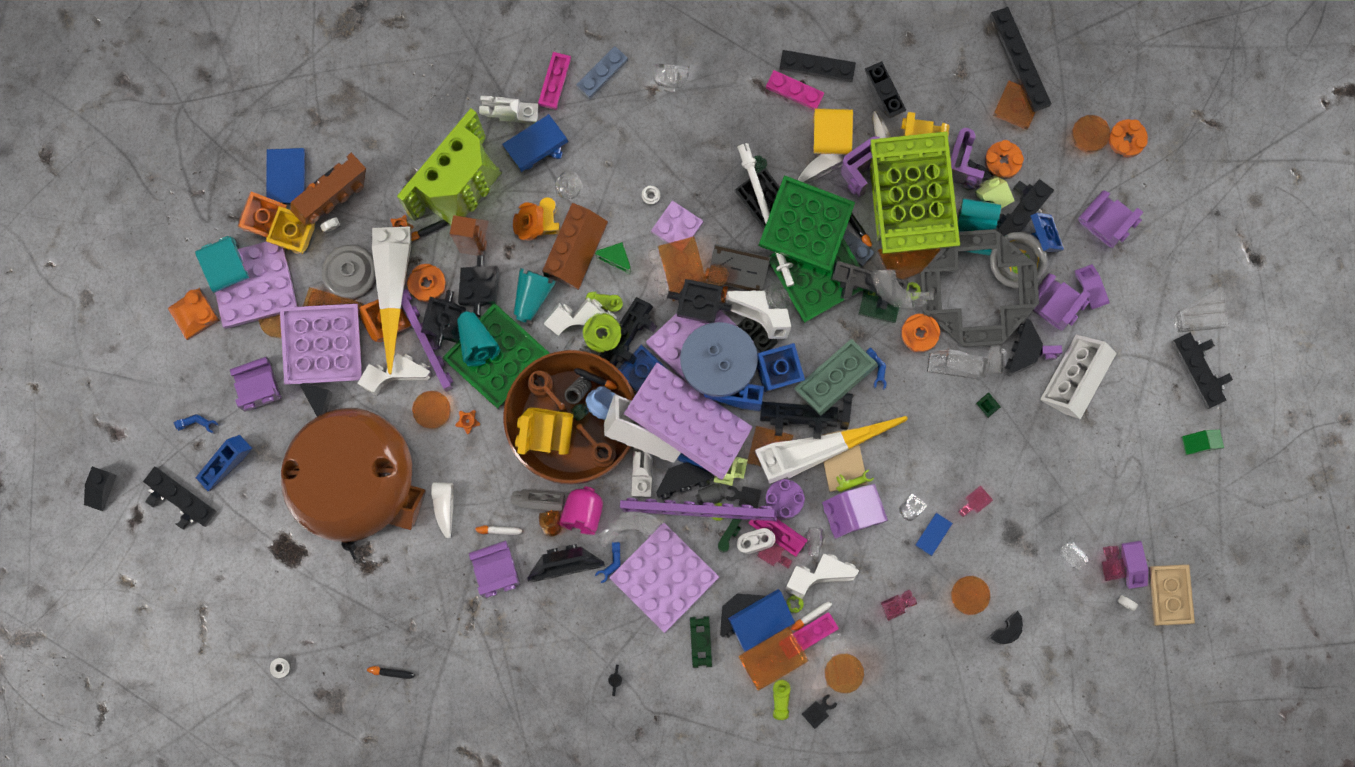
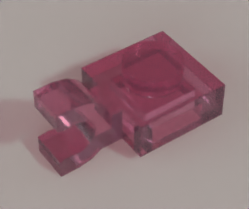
M980 485L965 498L968 504L958 512L962 517L966 516L973 509L978 513L991 503L993 499Z
M775 544L771 548L759 551L757 555L758 558L773 567L776 562L787 569L792 564V560L781 555L784 549Z
M1103 547L1107 560L1102 562L1105 581L1126 578L1123 558L1117 559L1119 547Z
M910 589L902 594V598L896 595L881 602L883 612L888 621L906 613L905 608L917 605V601L912 596Z

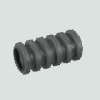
M578 377L565 391L566 400L571 404L578 403L590 391L592 387L591 381Z

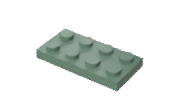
M851 339L796 386L795 391L821 416L871 373L878 364Z

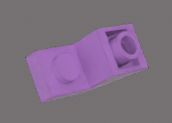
M1093 264L1075 270V276L1083 287V291L1085 290L1091 294L1087 298L1090 301L1088 305L1091 310L1110 303L1101 277Z
M1142 542L1122 543L1121 560L1127 568V587L1131 589L1148 586V566Z

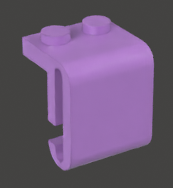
M963 128L957 136L950 156L953 182L962 184L963 187L970 190L978 189L985 172L967 166L975 140V133L972 129ZM963 142L965 143V151L959 168H956V159Z
M871 137L848 153L843 159L841 175L849 184L848 189L853 195L856 194L858 198L865 194L868 185L861 174L869 169L872 162L870 140L879 139L880 137Z
M1103 190L1080 215L1078 221L1104 244L1113 248L1119 240L1123 243L1130 235L1127 231L1131 227L1135 229L1142 221L1139 217L1143 214V211L1137 208L1132 212L1119 200L1112 201L1108 197L1110 193Z
M1048 273L1038 286L1039 304L1033 312L1056 329L1063 331L1068 324L1072 326L1076 321L1078 310L1081 309L1083 311L1090 302L1087 298L1091 294L1085 290L1080 294L1066 283L1060 284L1055 280V275Z
M267 356L230 369V374L235 379L234 386L238 395V399L235 401L237 407L244 412L281 399L279 387Z
M875 484L840 493L822 502L835 539L888 521Z
M506 540L469 553L479 585L478 591L480 596L490 598L496 596L498 592L503 590L508 592L516 589L515 586L521 585Z

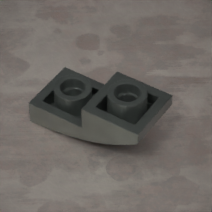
M745 317L737 325L754 341L755 347L760 352L771 350L778 343L777 339L768 338L767 331L757 321Z

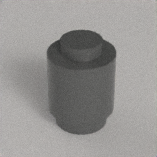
M712 484L698 490V495H695L699 505H703L704 502L717 504L726 498L721 484Z

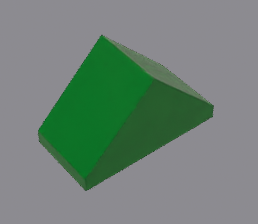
M623 242L596 251L597 259L627 274L631 273V266Z
M1220 429L1203 430L1181 437L1185 455L1224 448Z

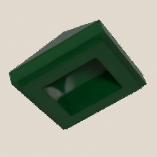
M989 392L976 403L988 418L1001 408Z

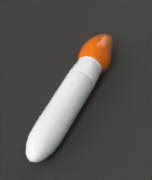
M483 525L475 528L480 534L519 535L523 533V530L515 527H489Z
M826 602L802 619L797 620L791 627V630L801 629L805 624L827 611L832 603Z

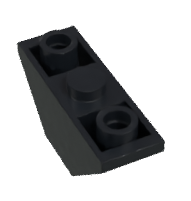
M881 61L865 68L871 92L881 111L889 119L905 112L906 108L883 62Z
M1026 319L1024 324L1021 323L1019 325L1017 334H1020L1018 341H1014L1011 351L1014 352L1012 359L1008 358L1005 369L1008 370L1006 375L1009 377L1035 365L1038 361L1043 343L1030 319Z
M688 462L670 467L656 492L657 498L662 497V500L673 497V493L680 491L683 494L692 491L691 487L699 485V488L710 485L709 481L713 480L712 474Z
M737 593L722 606L720 636L722 638L724 636L729 638L734 634V630L728 620L729 617L765 596Z

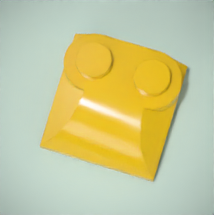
M279 206L266 242L291 250L297 254H303L308 248L315 229V223L304 226L289 209Z

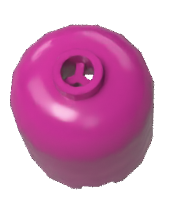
M584 486L583 489H575L569 493L560 517V526L572 531V528L580 529V534L595 535L603 509L602 498L594 492L595 489Z

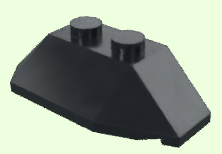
M577 544L565 546L566 550L558 551V548L547 550V554H542L527 580L529 583L606 566L603 560L583 547H577Z

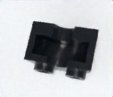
M1018 611L1013 612L1004 621L1006 623L1005 630L996 629L987 640L997 645L1009 644L1017 640L1023 631L1020 613Z

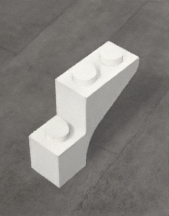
M765 291L727 292L724 303L732 304V312L759 322L767 331L769 339L788 338L791 330L788 310L779 308L769 309Z
M587 298L574 314H572L573 310L566 304L562 306L558 303L545 318L544 325L559 336L569 326L576 324L585 325L586 321L596 313H606L615 319L617 317L610 311H604L601 308L602 305L596 299L591 300Z
M397 353L394 357L391 375L388 373V369L385 373L386 369L380 365L375 364V366L369 364L357 384L377 396L380 390L392 381H427L431 379L433 374L429 371L430 367L420 362L418 365L413 362L414 358L405 353L403 355Z
M823 554L814 574L807 567L796 566L784 591L803 599L806 591L814 584L853 581L859 570L855 569L856 566L849 562L843 563L838 561V558L832 554Z

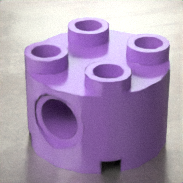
M782 479L770 486L766 493L765 503L766 506L775 509L777 519L790 520L796 517L802 510L805 496L797 483L788 479Z

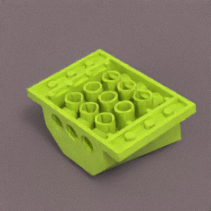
M472 108L469 109L397 195L404 210L412 220L415 221L417 218H421L427 207L451 226L453 215L466 217L470 211L473 212L478 206V201L488 195L490 187L502 174V171L490 160L484 151L482 144L485 141L484 137L486 135L477 112Z
M948 132L871 139L872 162L869 168L877 241H881L882 254L959 247L960 238Z

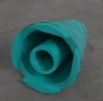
M520 268L513 314L517 315V320L527 323V320L531 321L556 281L552 280L550 283L547 277L529 270L526 274L523 273L524 269Z
M469 311L460 314L457 323L464 363L467 366H479L485 364V360L490 357L491 360L496 358L500 353L499 345L476 314Z

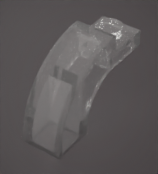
M876 270L871 272L877 292L885 301L893 306L912 309L916 308L915 301L916 305L927 304L929 300H934L933 292H909L903 289L896 279L895 270Z
M642 512L621 513L606 522L611 529L609 531L606 529L599 535L600 540L598 543L605 549L619 534L628 530L639 531L649 538L662 523L653 516Z

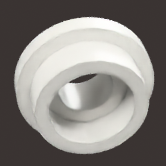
M655 186L645 187L642 191L643 201L649 205L656 204L660 199L659 189ZM649 193L655 195L653 198H648Z
M283 658L273 660L270 665V672L276 678H283L290 671L288 661ZM279 664H281L283 667L282 671L280 672L276 670V667Z

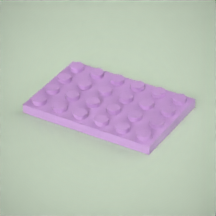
M659 363L655 364L623 413L721 480L725 477L752 429L751 425L714 400L704 397V394L695 390L690 384Z

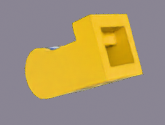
M549 197L543 198L539 203V206L543 207L544 231L542 235L559 234L560 224L555 223L554 216L557 211L555 201Z

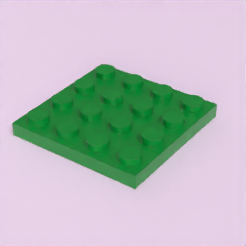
M784 175L758 246L830 273L855 202Z
M843 238L835 261L860 267ZM776 253L770 255L769 263L804 324L846 300L840 298L842 288L839 287L840 282L831 280L834 264L829 273L785 256L787 263L793 264L789 270L794 285L787 287L782 271L776 270L780 266ZM857 288V290H854V289H853L852 296L858 294L859 292H861V291H863V290H865V289H861V288Z
M493 304L479 320L499 345V355L491 360V357L486 359V363L483 365L467 366L462 358L459 339L458 343L442 359L499 410L505 403L507 394L518 375L532 362L550 353L498 305Z

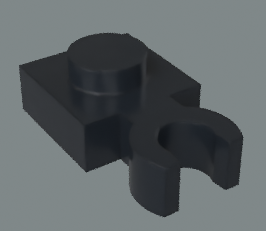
M850 393L845 394L843 410L838 412V422H841L840 429L847 430L849 427L853 394Z
M734 486L728 487V490L734 491L735 495L733 497L726 496V500H739L738 506L751 505L753 508H758L762 490L743 486L742 491H738Z
M829 694L823 697L821 704L815 701L802 713V716L814 729L829 717L826 711L837 706L836 702L831 706L827 705L826 700L830 697Z

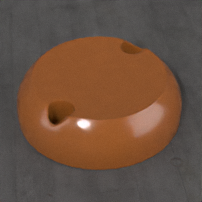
M578 350L554 352L528 365L513 382L507 394L503 412L505 434L517 459L536 476L547 481L566 485L588 483L607 475L623 461L631 446L605 436V420L597 418L587 408L586 397L588 393L600 386L602 387V385L591 381L592 387L590 391L578 403L571 404L566 400L565 391L578 377H581L574 372L576 368L584 369L612 381L617 386V389L611 390V392L631 401L635 396L628 380L613 364L598 355ZM539 378L545 379L544 384ZM528 408H540L573 414L569 454L561 455L556 450H551L550 453L528 450L526 454H518L515 440L520 432V428H517L519 416ZM602 449H606L608 451V456L602 451Z
M358 408L331 410L308 422L289 444L281 468V490L290 514L303 528L312 534L335 542H352L365 539L387 526L404 505L412 480L411 455L403 436L397 428L380 415Z

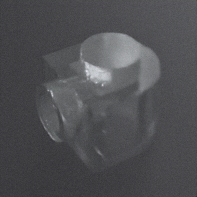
M579 335L577 337L572 336L564 347V350H578L589 353L591 351L584 338Z
M910 494L901 504L899 513L903 519L912 521L924 511L927 505L920 498Z

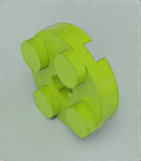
M594 314L586 321L583 327L585 343L590 349L597 352H604L615 348L621 338L620 324L609 314ZM605 328V332H608L607 336L599 337V333L596 331Z

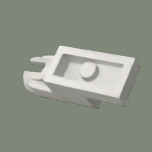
M482 95L480 97V101H482V106H479L480 115L498 117L500 121L534 124L538 121L539 105L536 103H522L519 99Z
M635 447L633 450L631 496L651 498L653 455Z

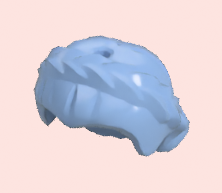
M605 386L592 390L586 397V405L589 412L597 418L605 420L615 393Z

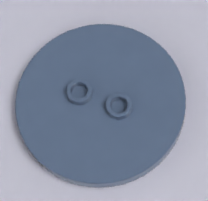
M723 322L709 323L694 330L685 340L680 355L681 369L686 381L698 392L712 397H727L743 390L753 379L758 362L757 350L750 336L741 328Z

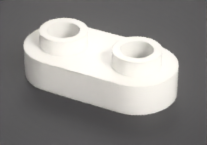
M767 528L742 534L737 540V548L745 554L771 548L775 543V534ZM768 537V541L764 542V539Z

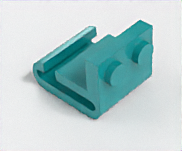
M963 198L957 215L959 232L996 229L997 221H999L1001 204ZM990 249V250L964 251V252H970V253L983 254V255H989V256H990V255H991V252H992V249Z
M231 236L223 237L218 242L204 245L201 249L195 251L213 293L249 278V274L245 271L244 262L237 249V246H239L237 240Z

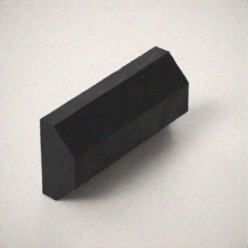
M764 168L757 173L768 209L771 212L780 186L767 169ZM748 179L737 187L735 192L764 229L766 223L751 179Z

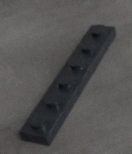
M1009 7L991 12L992 22L1032 112L1050 107L1052 103Z

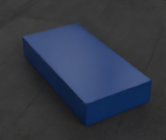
M935 513L915 546L932 556L953 523Z

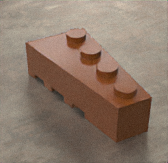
M352 152L346 156L348 160L342 165L338 163L333 167L334 170L328 177L323 175L318 179L314 188L312 186L308 187L291 201L290 211L304 226L310 223L314 224L321 215L330 213L337 204L346 202L350 195L359 193L364 188L366 168Z
M453 215L450 236L459 253L477 256L482 255L483 251H486L487 240L485 238L488 220Z

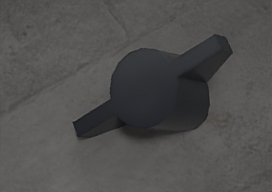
M969 159V167L985 172L983 179H990L994 176L987 171V168Z
M342 542V548L349 551L353 560H356L354 550L357 548V542Z
M616 665L615 673L611 674L608 678L609 684L613 687L612 696L616 695V687L622 684V677L618 674L619 665Z

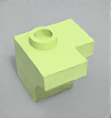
M997 176L979 185L980 188L975 191L977 198L989 201V203L1001 204V208L1015 201L1007 181Z
M736 456L725 477L721 480L714 476V482L732 486L734 478L744 479L748 459Z

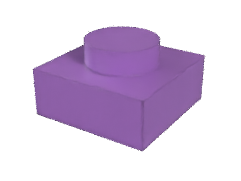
M1062 345L1042 346L1040 357H1045L1046 360L1057 359L1062 354Z

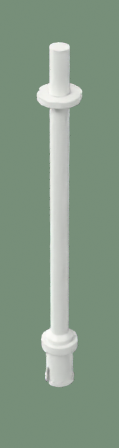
M745 143V146L741 144L737 147L742 159L741 165L748 171L765 223H767L770 211L754 168L757 162L752 156L749 143ZM776 253L780 264L776 270L782 271L787 287L793 286L794 281L789 270L793 264L787 263L784 255Z

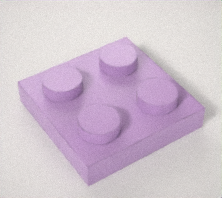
M671 201L652 228L651 233L683 253L702 226L703 220L674 201Z

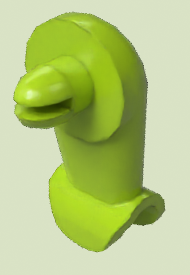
M594 291L589 292L585 300L587 298L591 300L596 299L602 305V309L611 312L619 311L623 305V301L618 295L597 294Z
M869 469L863 472L862 476L852 480L849 479L848 481L845 480L843 475L839 474L840 478L837 476L836 479L840 486L836 487L839 492H843L865 482H871L874 477L871 479L866 478L865 474Z
M778 680L773 686V718L776 720H786L789 717L788 704L791 688L785 680Z

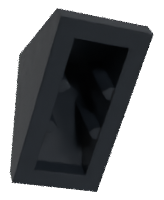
M305 383L300 384L316 416L326 413L333 393L324 388Z

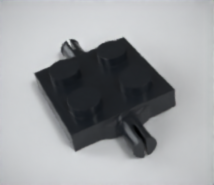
M477 255V266L460 269L458 303L460 306H473V313L478 318L481 317L482 306L497 304L499 268L497 266H484V255Z
M685 279L680 293L668 291L667 299L678 300L677 317L715 323L719 310L731 312L732 304L721 302L723 287Z
M451 290L446 291L445 299L429 297L421 333L435 337L433 345L435 349L436 347L441 349L443 340L458 343L460 338L457 319L460 317V314L466 312V307L452 302L454 291Z

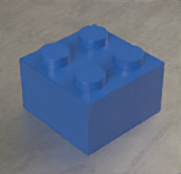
M795 343L757 353V369L762 386H764V392L805 380Z

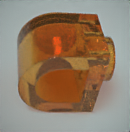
M712 264L710 268H706L704 278L707 279L706 283L722 286L727 282L729 273L725 267Z
M558 511L539 513V524L546 536H556L562 529V526L559 525L561 516Z

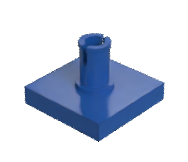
M1043 213L1031 215L1036 230L1031 235L1040 241L1042 250L1057 253L1064 250L1052 215Z

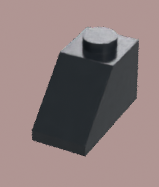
M92 466L85 483L84 505L103 511L117 475Z

